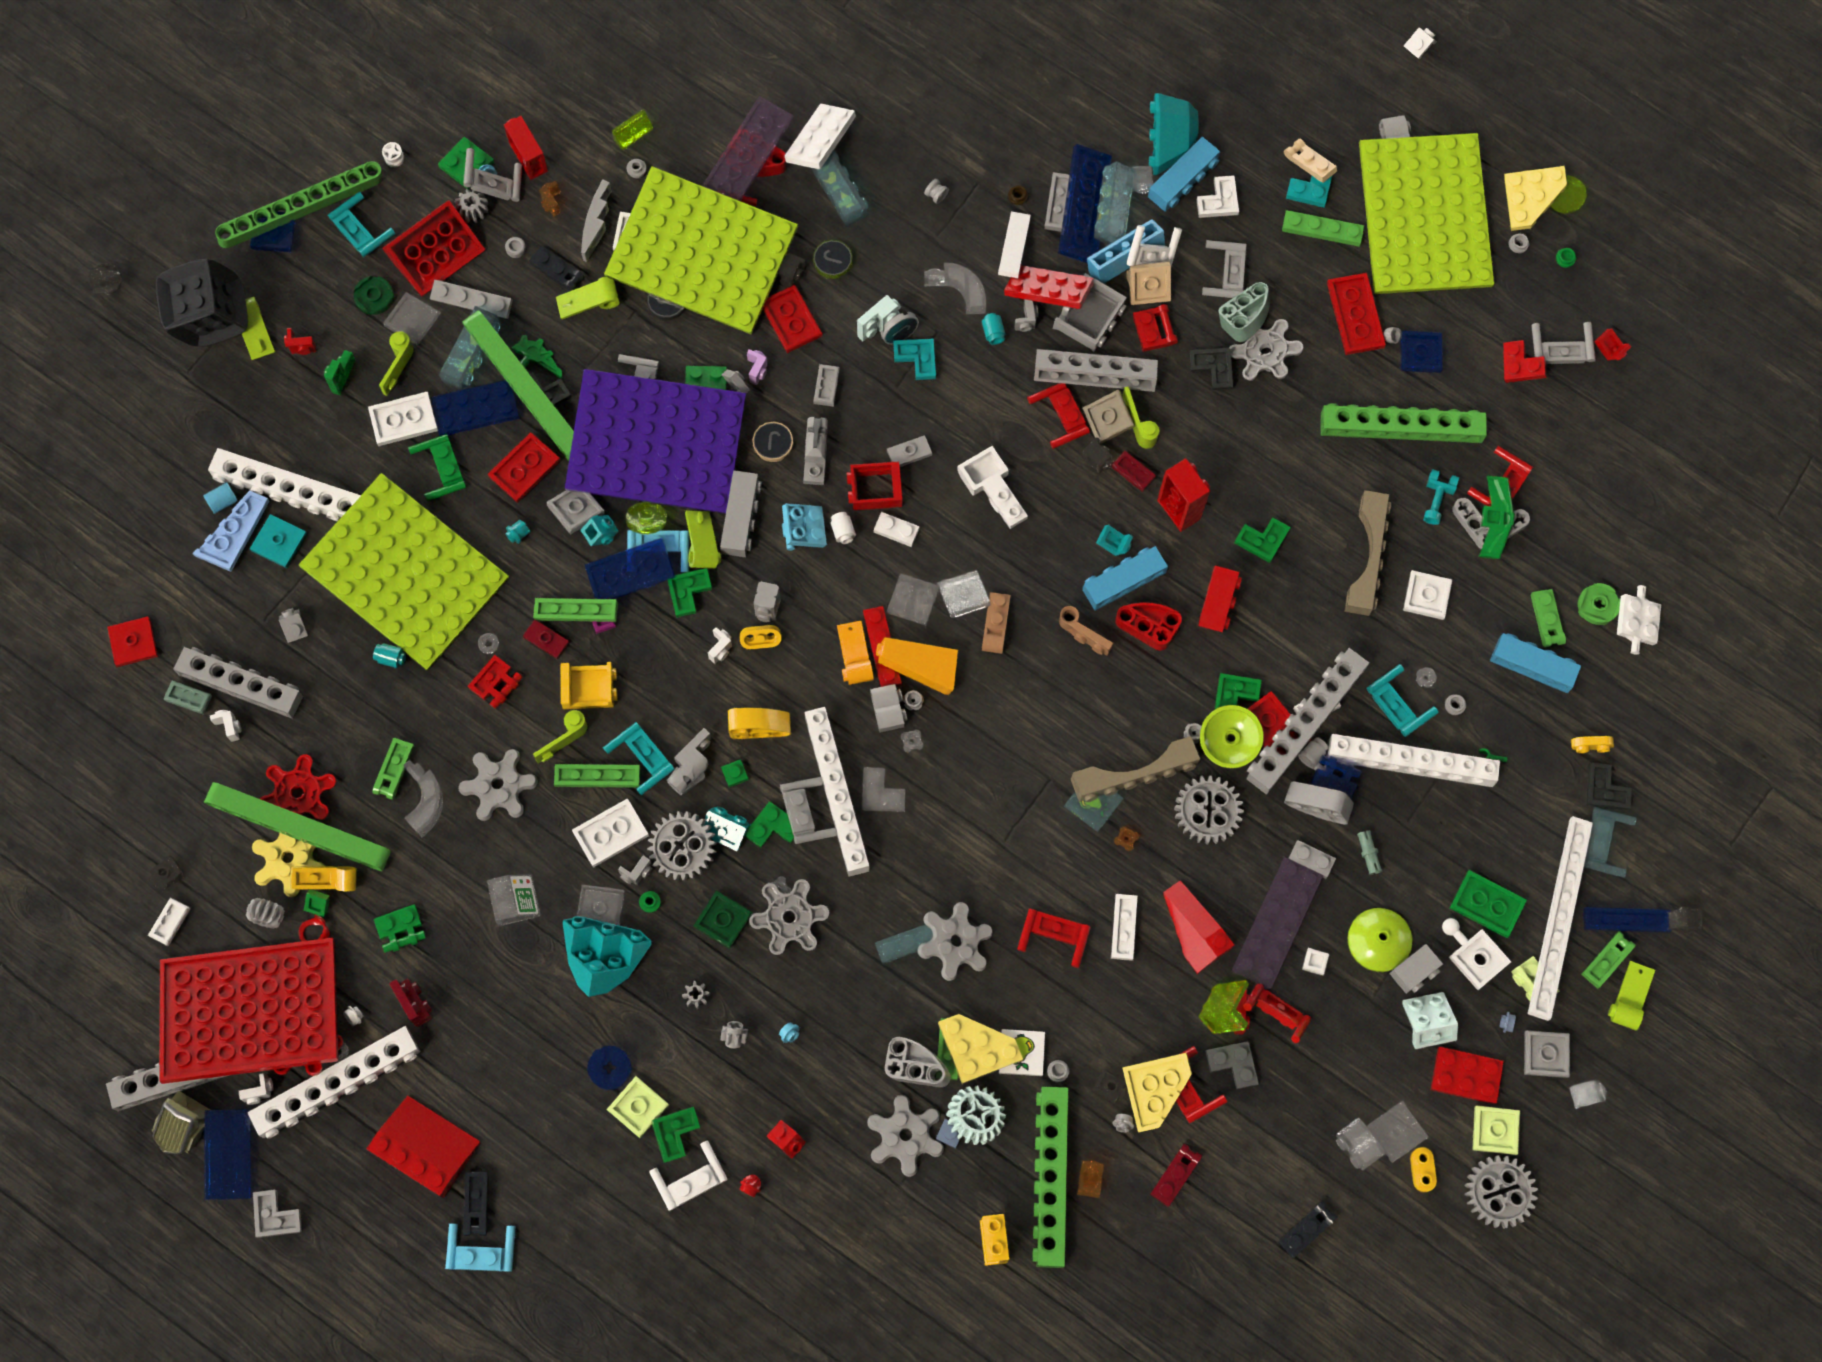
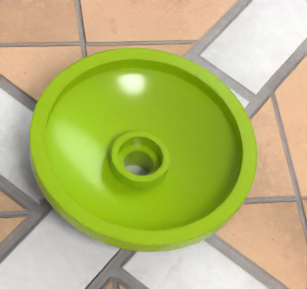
M1236 705L1222 706L1212 711L1204 720L1200 730V744L1208 759L1216 765L1224 768H1239L1249 764L1259 754L1263 744V729L1258 718L1248 709ZM1234 735L1235 741L1229 742L1227 736Z
M1373 908L1364 911L1352 922L1348 931V946L1352 956L1360 965L1372 971L1386 972L1395 969L1408 958L1412 949V934L1408 924L1400 915L1389 909ZM1379 934H1384L1386 940H1381Z

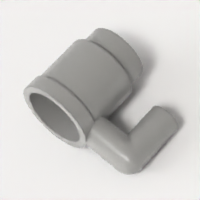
M1318 737L1310 741L1298 754L1299 759L1306 766L1314 769L1322 777H1326L1336 766V763L1331 759L1324 767L1319 763L1326 755L1329 747Z

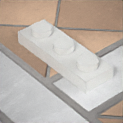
M1115 895L1111 959L1133 960L1137 896Z

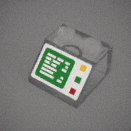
M506 875L487 880L495 921L498 926L541 916L532 875Z

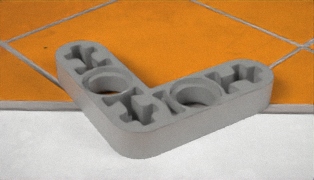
M1460 498L1453 506V513L1476 545L1482 549L1484 537L1486 538L1489 528L1481 527L1482 516L1469 499ZM1460 505H1461L1462 507H1463V506H1466V507H1467L1465 511H1464V510H1461V511H1460L1458 508L1460 507ZM1518 509L1514 511V521L1517 517H1522L1524 520L1512 526L1507 539L1528 525L1530 516L1525 510ZM1477 520L1480 523V528L1473 529L1470 527L1469 522Z

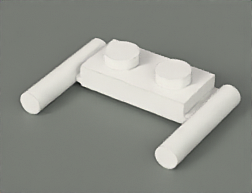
M1137 225L1126 264L1134 266L1170 262L1172 266L1182 229L1174 228L1170 245L1167 247L1165 245L1141 244L1145 227Z
M708 1140L700 1145L710 1164L668 1185V1187L657 1168L649 1171L669 1211L728 1180Z

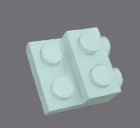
M886 295L857 320L858 337L865 341L867 338H872L877 333V330L883 332L885 324L891 318L900 314L898 310L901 306L898 301Z

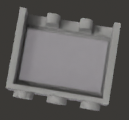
M1093 278L1094 284L1081 309L1064 306L1061 315L1055 319L1052 328L1070 336L1092 349L1093 352L1097 346L1102 347L1107 338L1105 337L1106 332L1113 330L1117 322L1115 318L1117 315L1121 316L1127 307L1124 305L1127 297Z

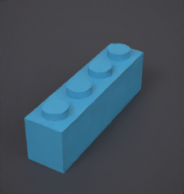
M1201 137L1150 187L1148 198L1165 212L1170 207L1174 208L1178 204L1179 198L1183 194L1187 195L1192 190V185L1196 181L1200 182L1205 177V172L1216 167L1219 163L1220 151L1204 137Z
M1153 219L1142 225L1145 227L1141 244L1165 245L1164 230ZM1136 229L1087 258L1088 271L1093 278L1104 284L1130 268V265L1126 263Z
M1156 546L1151 549L1149 547L1144 548L1134 558L1127 557L1117 567L1110 566L1100 576L1096 577L1094 575L1085 581L1083 592L1095 611L1166 573L1168 566Z
M1504 633L1498 639L1490 659L1493 663L1565 693H1568L1573 688L1581 665L1576 664V661L1570 658H1561L1551 650H1542L1537 648V645L1532 642H1523L1518 640L1515 635Z

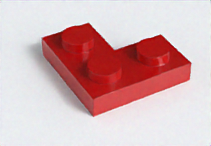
M1524 340L1503 343L1504 380L1506 383L1546 378L1545 356L1526 358Z

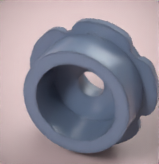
M1510 1012L1501 1016L1499 1027L1503 1028L1504 1033L1506 1031L1513 1032L1516 1015L1509 1014Z

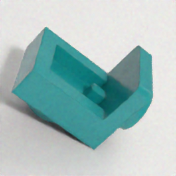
M1105 525L1096 544L1117 556L1129 551L1133 536L1130 534L1123 535L1110 525Z

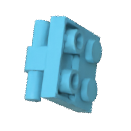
M787 503L782 506L784 520L782 529L783 537L786 538L787 550H795V546L823 548L827 545L822 506Z

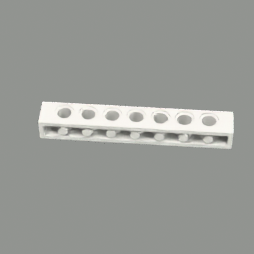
M217 448L208 468V471L213 476L212 478L220 483L226 481L232 483L231 485L238 489L247 488L261 496L262 494L268 495L277 502L283 500L289 502L288 504L295 508L304 507L313 514H325L334 521H338L346 513V511H343L344 507L352 506L361 496ZM237 468L236 472L229 473L231 469ZM257 474L254 479L248 480L250 475ZM275 480L272 486H267L268 482ZM289 487H294L293 491L286 492ZM314 493L311 498L305 499L307 494ZM326 500H333L331 504L324 505V502Z
M822 707L805 712V720L848 876L869 872V863L826 709Z
M1332 734L1328 740L1327 761L1331 759L1339 763L1493 787L1498 781L1499 760Z
M404 1026L322 1071L318 1076L307 1079L247 1113L258 1135L262 1138H272L279 1133L278 1130L285 1126L289 1128L296 1125L301 1117L305 1115L309 1117L316 1114L321 1106L334 1104L341 1095L354 1093L361 1084L374 1082L381 1073L394 1071L399 1063L403 1061L407 1063L414 1060L420 1050L410 1030ZM398 1046V1055L391 1057L389 1054L391 1048ZM374 1057H379V1065L372 1068L370 1061ZM354 1068H360V1074L357 1078H351L350 1076ZM334 1079H340V1086L337 1089L331 1088V1082ZM316 1089H320V1097L316 1100H312V1092ZM300 1100V1108L292 1111V1103ZM276 1111H280L281 1118L278 1121L273 1122V1113Z

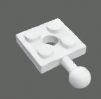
M1453 918L1446 919L1442 924L1444 933L1453 935L1462 945L1449 958L1475 988L1479 990L1511 961L1482 929L1468 940L1459 930L1460 926L1457 920ZM1476 954H1481L1485 957L1484 965H1478L1475 962L1474 957Z

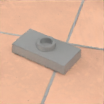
M819 364L814 404L834 407L840 367Z
M925 435L887 449L891 462H899L900 467L932 456Z

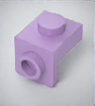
M748 350V361L754 363L749 373V381L757 385L759 380H763L767 373V357L760 351Z

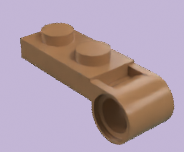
M990 592L982 651L1002 654L1010 595Z
M1064 607L1060 613V626L1070 632L1079 643H1086L1096 653L1108 656L1113 643L1078 622L1079 612L1075 607ZM1071 615L1074 617V620L1066 621L1064 616Z

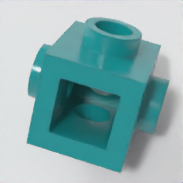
M596 515L589 519L581 529V532L590 546L610 544L614 540L613 537L618 533V529L609 515Z

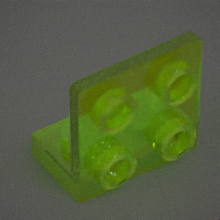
M1246 980L1216 984L1212 988L1211 994L1203 1005V1009L1198 1017L1213 1034L1246 1029L1247 1021L1236 1010L1249 985Z

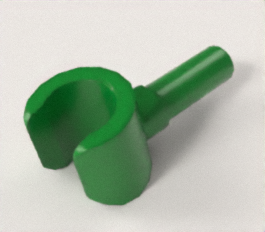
M1485 748L1479 750V753L1487 755L1486 759L1507 762V757L1490 754L1489 750Z

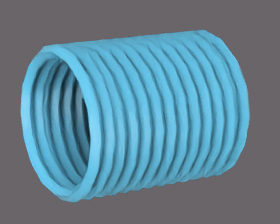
M224 483V485L222 484V486L220 485V487L218 486L215 490H211V492L209 491V493L204 495L214 514L236 503V501L238 502L228 483Z

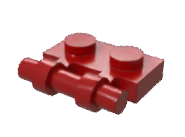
M494 655L468 685V688L484 701L489 695L493 696L494 699L489 704L496 709L507 700L506 696L512 689L515 690L519 686L518 682L523 677L517 672L512 678L507 674L512 670L511 667ZM503 680L506 685L498 692L495 688Z

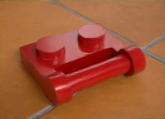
M1167 304L1133 313L1134 323L1143 352L1178 343L1177 335H1174L1169 319ZM1156 316H1161L1166 338L1161 339L1155 319Z

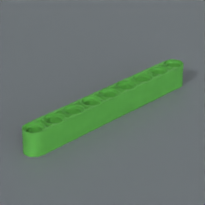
M367 162L219 225L215 231L218 244L223 248L233 247L355 195L358 192L376 186L382 180L381 167L376 162ZM371 171L377 172L375 176L368 175ZM357 179L359 182L353 184L350 183V180ZM333 187L341 188L339 191L331 190ZM317 194H320V195L323 196V197L320 198V199H315V198H313V197H314L315 195H317ZM298 202L304 203L302 207L295 206ZM279 210L286 211L283 215L276 214ZM260 218L268 219L264 223L258 222ZM242 226H248V227H249V228H248L247 230H245V231L240 230V227H242ZM223 234H230V237L226 239L221 238Z
M479 310L462 321L463 325L569 461L574 431Z
M212 783L204 801L205 804L378 871L384 870L391 853L389 849L219 783Z

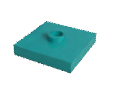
M270 514L251 545L250 550L287 568L307 536V532Z

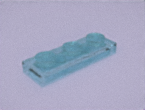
M925 924L875 942L882 964L917 952L920 944L929 942L932 939L933 932Z

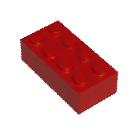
M1186 458L1165 471L1157 499L1180 532L1201 520L1210 493V486L1207 481L1200 478L1197 474L1196 466L1193 463H1189Z

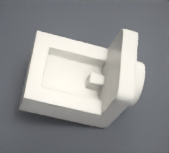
M1418 28L1404 47L1420 59L1427 49L1437 41L1433 39L1435 35L1429 29L1422 30Z
M717 628L713 630V633L719 641L708 652L709 659L714 664L719 660H724L729 653L728 650L732 647L731 636L722 629L720 631Z
M220 710L210 716V720L214 725L224 723L226 736L231 742L240 740L241 726L239 720H236L231 711Z
M265 1073L259 1074L261 1087L239 1091L240 1100L247 1102L248 1105L260 1103V1099L271 1097L270 1091H273V1082Z

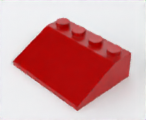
M450 200L440 205L382 248L420 296H423L432 289L434 280H445L485 250Z
M407 1096L379 1129L367 1150L444 1198L475 1152L480 1141Z

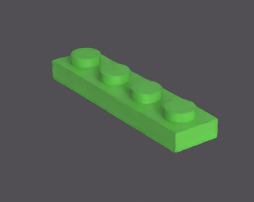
M1288 210L1285 212L1282 227L1283 232L1359 247L1364 225Z
M535 598L533 618L538 621L616 622L618 601L616 599Z
M555 764L554 786L638 788L640 786V765Z

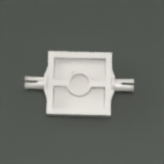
M1642 585L1637 586V597L1624 594L1621 596L1617 635L1626 637L1632 642L1631 654H1640V643L1654 645L1658 641L1661 604L1647 600L1645 598L1647 587Z

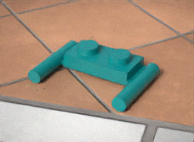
M358 192L327 216L353 247L365 257L395 235V232L392 228H389L376 239L372 237L349 210L364 199L363 195Z
M1399 664L1368 686L1367 691L1372 694L1374 701L1398 730L1400 729L1403 736L1406 737L1439 712L1433 706L1418 718L1395 689L1388 683L1404 671L1402 665Z
M637 722L603 747L604 751L609 754L625 741L626 745L652 775L651 778L636 788L640 795H643L675 770Z

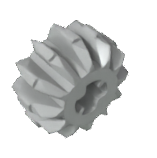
M466 189L465 194L459 192L460 198L455 199V209L463 219L465 218L467 223L471 219L475 223H477V218L484 219V213H488V200L484 194L478 193L475 190L470 192L468 189Z
M255 898L251 900L247 907L246 917L254 924L273 929L279 927L280 922L282 923L285 911L277 903L265 900L264 898Z

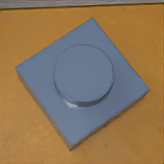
M944 1119L936 1140L956 1149L960 1140L957 1137L959 1132H952L954 1125H948V1120Z

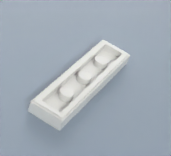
M1011 212L998 275L1018 278L1031 215Z

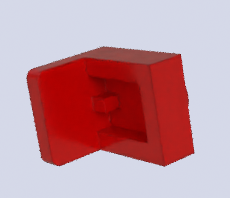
M287 328V335H284L285 347H288L292 354L308 355L310 352H316V344L312 336L295 338L292 328Z
M1612 328L1607 329L1594 341L1607 360H1620L1627 355V351L1631 348L1629 343L1623 344Z
M782 1120L767 1135V1138L783 1150L791 1159L800 1152L806 1143L796 1131Z

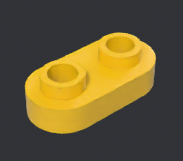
M774 625L747 627L740 633V644L746 649L775 647L781 642V631ZM774 633L773 636H768L767 634ZM750 634H751V635H753V637H752V638H748L747 635H750Z
M1611 736L1577 737L1571 739V747L1577 753H1587L1589 750L1605 753L1614 747V740Z
M1424 1147L1417 1148L1410 1156L1413 1184L1418 1191L1429 1192L1435 1188L1437 1183L1434 1157L1429 1149ZM1421 1154L1425 1155V1162L1420 1161L1419 1156ZM1424 1176L1429 1179V1184L1422 1182Z

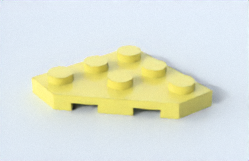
M1564 166L1504 174L1511 231L1532 228L1537 219L1553 204L1555 198L1565 190L1567 181Z
M960 1014L938 1022L962 1084L1023 1060L1016 1040Z
M1187 1053L1123 1067L1138 1132L1161 1127L1192 1075Z

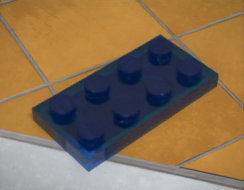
M506 380L431 397L439 436L451 435L519 419L514 392Z
M663 538L585 564L595 599H616L676 578Z
M250 1109L204 1111V1201L251 1198L250 1117L247 1113Z

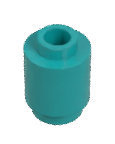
M995 313L987 314L982 320L986 340L991 345L1000 344L1005 340L1004 336L1006 335L1001 316Z
M385 643L382 645L377 644L373 653V660H376L379 664L399 668L406 659V653H404L402 648Z

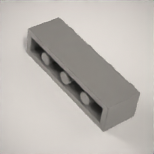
M733 471L720 546L721 554L746 557L747 551L751 550L752 539H749L750 531L754 532L755 520L752 517L753 512L757 513L758 510L756 494H760L762 484L758 480V474Z

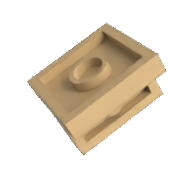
M1170 262L1130 266V270H1127V280L1130 286L1131 305L1171 301Z

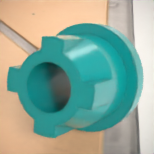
M518 520L511 527H506L507 532L505 535L512 543L516 542L519 544L521 539L530 533V530L523 521Z

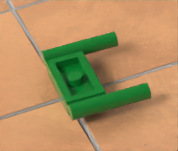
M447 434L408 447L411 455L430 448L444 486L425 493L427 501L466 488Z

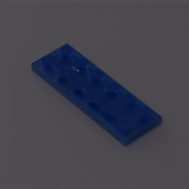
M1079 144L1073 147L1058 254L1088 263L1087 258L1099 251L1100 241L1094 238L1104 167L1110 170L1111 155Z

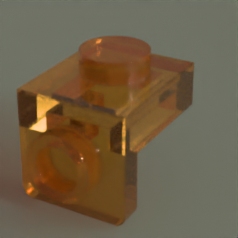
M557 181L546 183L539 189L542 199L541 204L546 212L550 211L554 217L560 214V211L553 196L560 193Z
M1082 1161L1077 1195L1100 1197L1104 1164L1097 1163L1096 1161Z

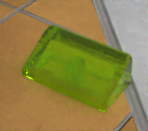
M643 109L612 130L613 139L620 149L623 150L653 130V127Z

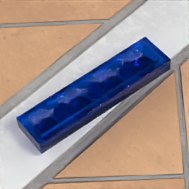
M1585 907L1583 909L1584 930L1668 933L1672 931L1671 910Z

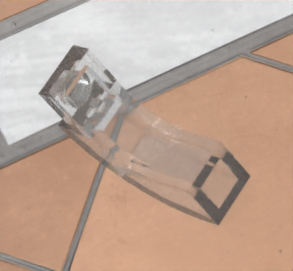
M944 263V270L930 269L924 271V287H953L964 297L966 314H986L984 287L978 277L969 269L953 263Z
M409 760L403 766L420 785L422 796L418 806L404 819L422 838L435 826L441 815L443 794L440 784L429 769L425 773L418 763L414 765Z

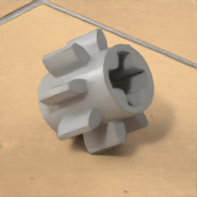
M694 981L693 986H685L687 994H683L682 997L684 999L689 998L687 1001L688 1007L694 1004L696 1009H698L699 1004H707L705 996H709L710 993L708 991L703 992L705 989L704 983L698 986L696 981ZM694 991H698L699 994H702L698 995V999L696 1000L693 998V996H690L694 995Z
M738 1021L728 1022L727 1026L722 1028L721 1041H725V1045L729 1048H739L741 1043H746L748 1029H743V1024Z

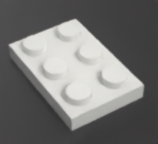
M428 392L368 407L378 446L438 431Z
M628 799L572 830L593 867L649 836Z

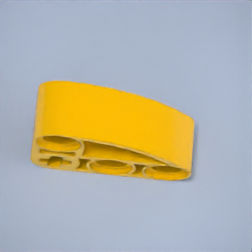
M765 708L728 710L730 738L749 739L791 735L790 713Z

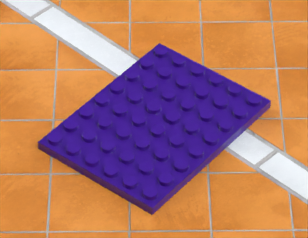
M584 369L565 490L726 514L736 463L746 393Z

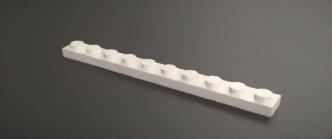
M1574 816L1569 820L1528 1010L1529 1015L1547 1021L1552 1017L1593 825L1592 822Z

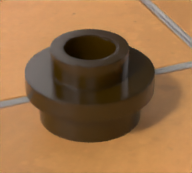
M1016 185L1009 190L1008 199L1012 204L1021 205L1027 201L1028 192L1024 187ZM1019 194L1021 198H1016L1015 195Z

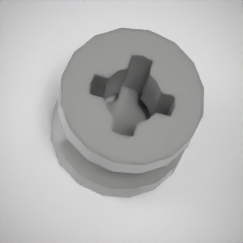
M934 179L927 186L924 194L927 197H932L933 201L939 204L947 196L949 188L942 186L938 179Z

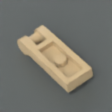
M1302 139L1296 140L1292 147L1284 150V154L1289 160L1322 183L1337 172L1336 165L1308 147Z

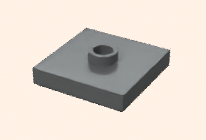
M566 490L547 501L549 509L570 535L581 529L593 516H602L604 514V509L589 493Z
M1525 1031L1524 1075L1570 1077V1034Z

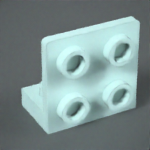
M1444 992L1403 1000L1402 1005L1413 1028L1412 1043L1415 1049L1457 1040L1458 1023Z

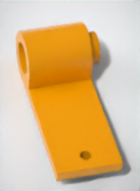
M862 621L837 625L845 669H842L844 682L848 681V684L851 685L873 681L872 666L868 656Z

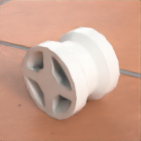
M394 142L384 145L382 154L386 164L390 167L400 166L404 162V155L400 145Z

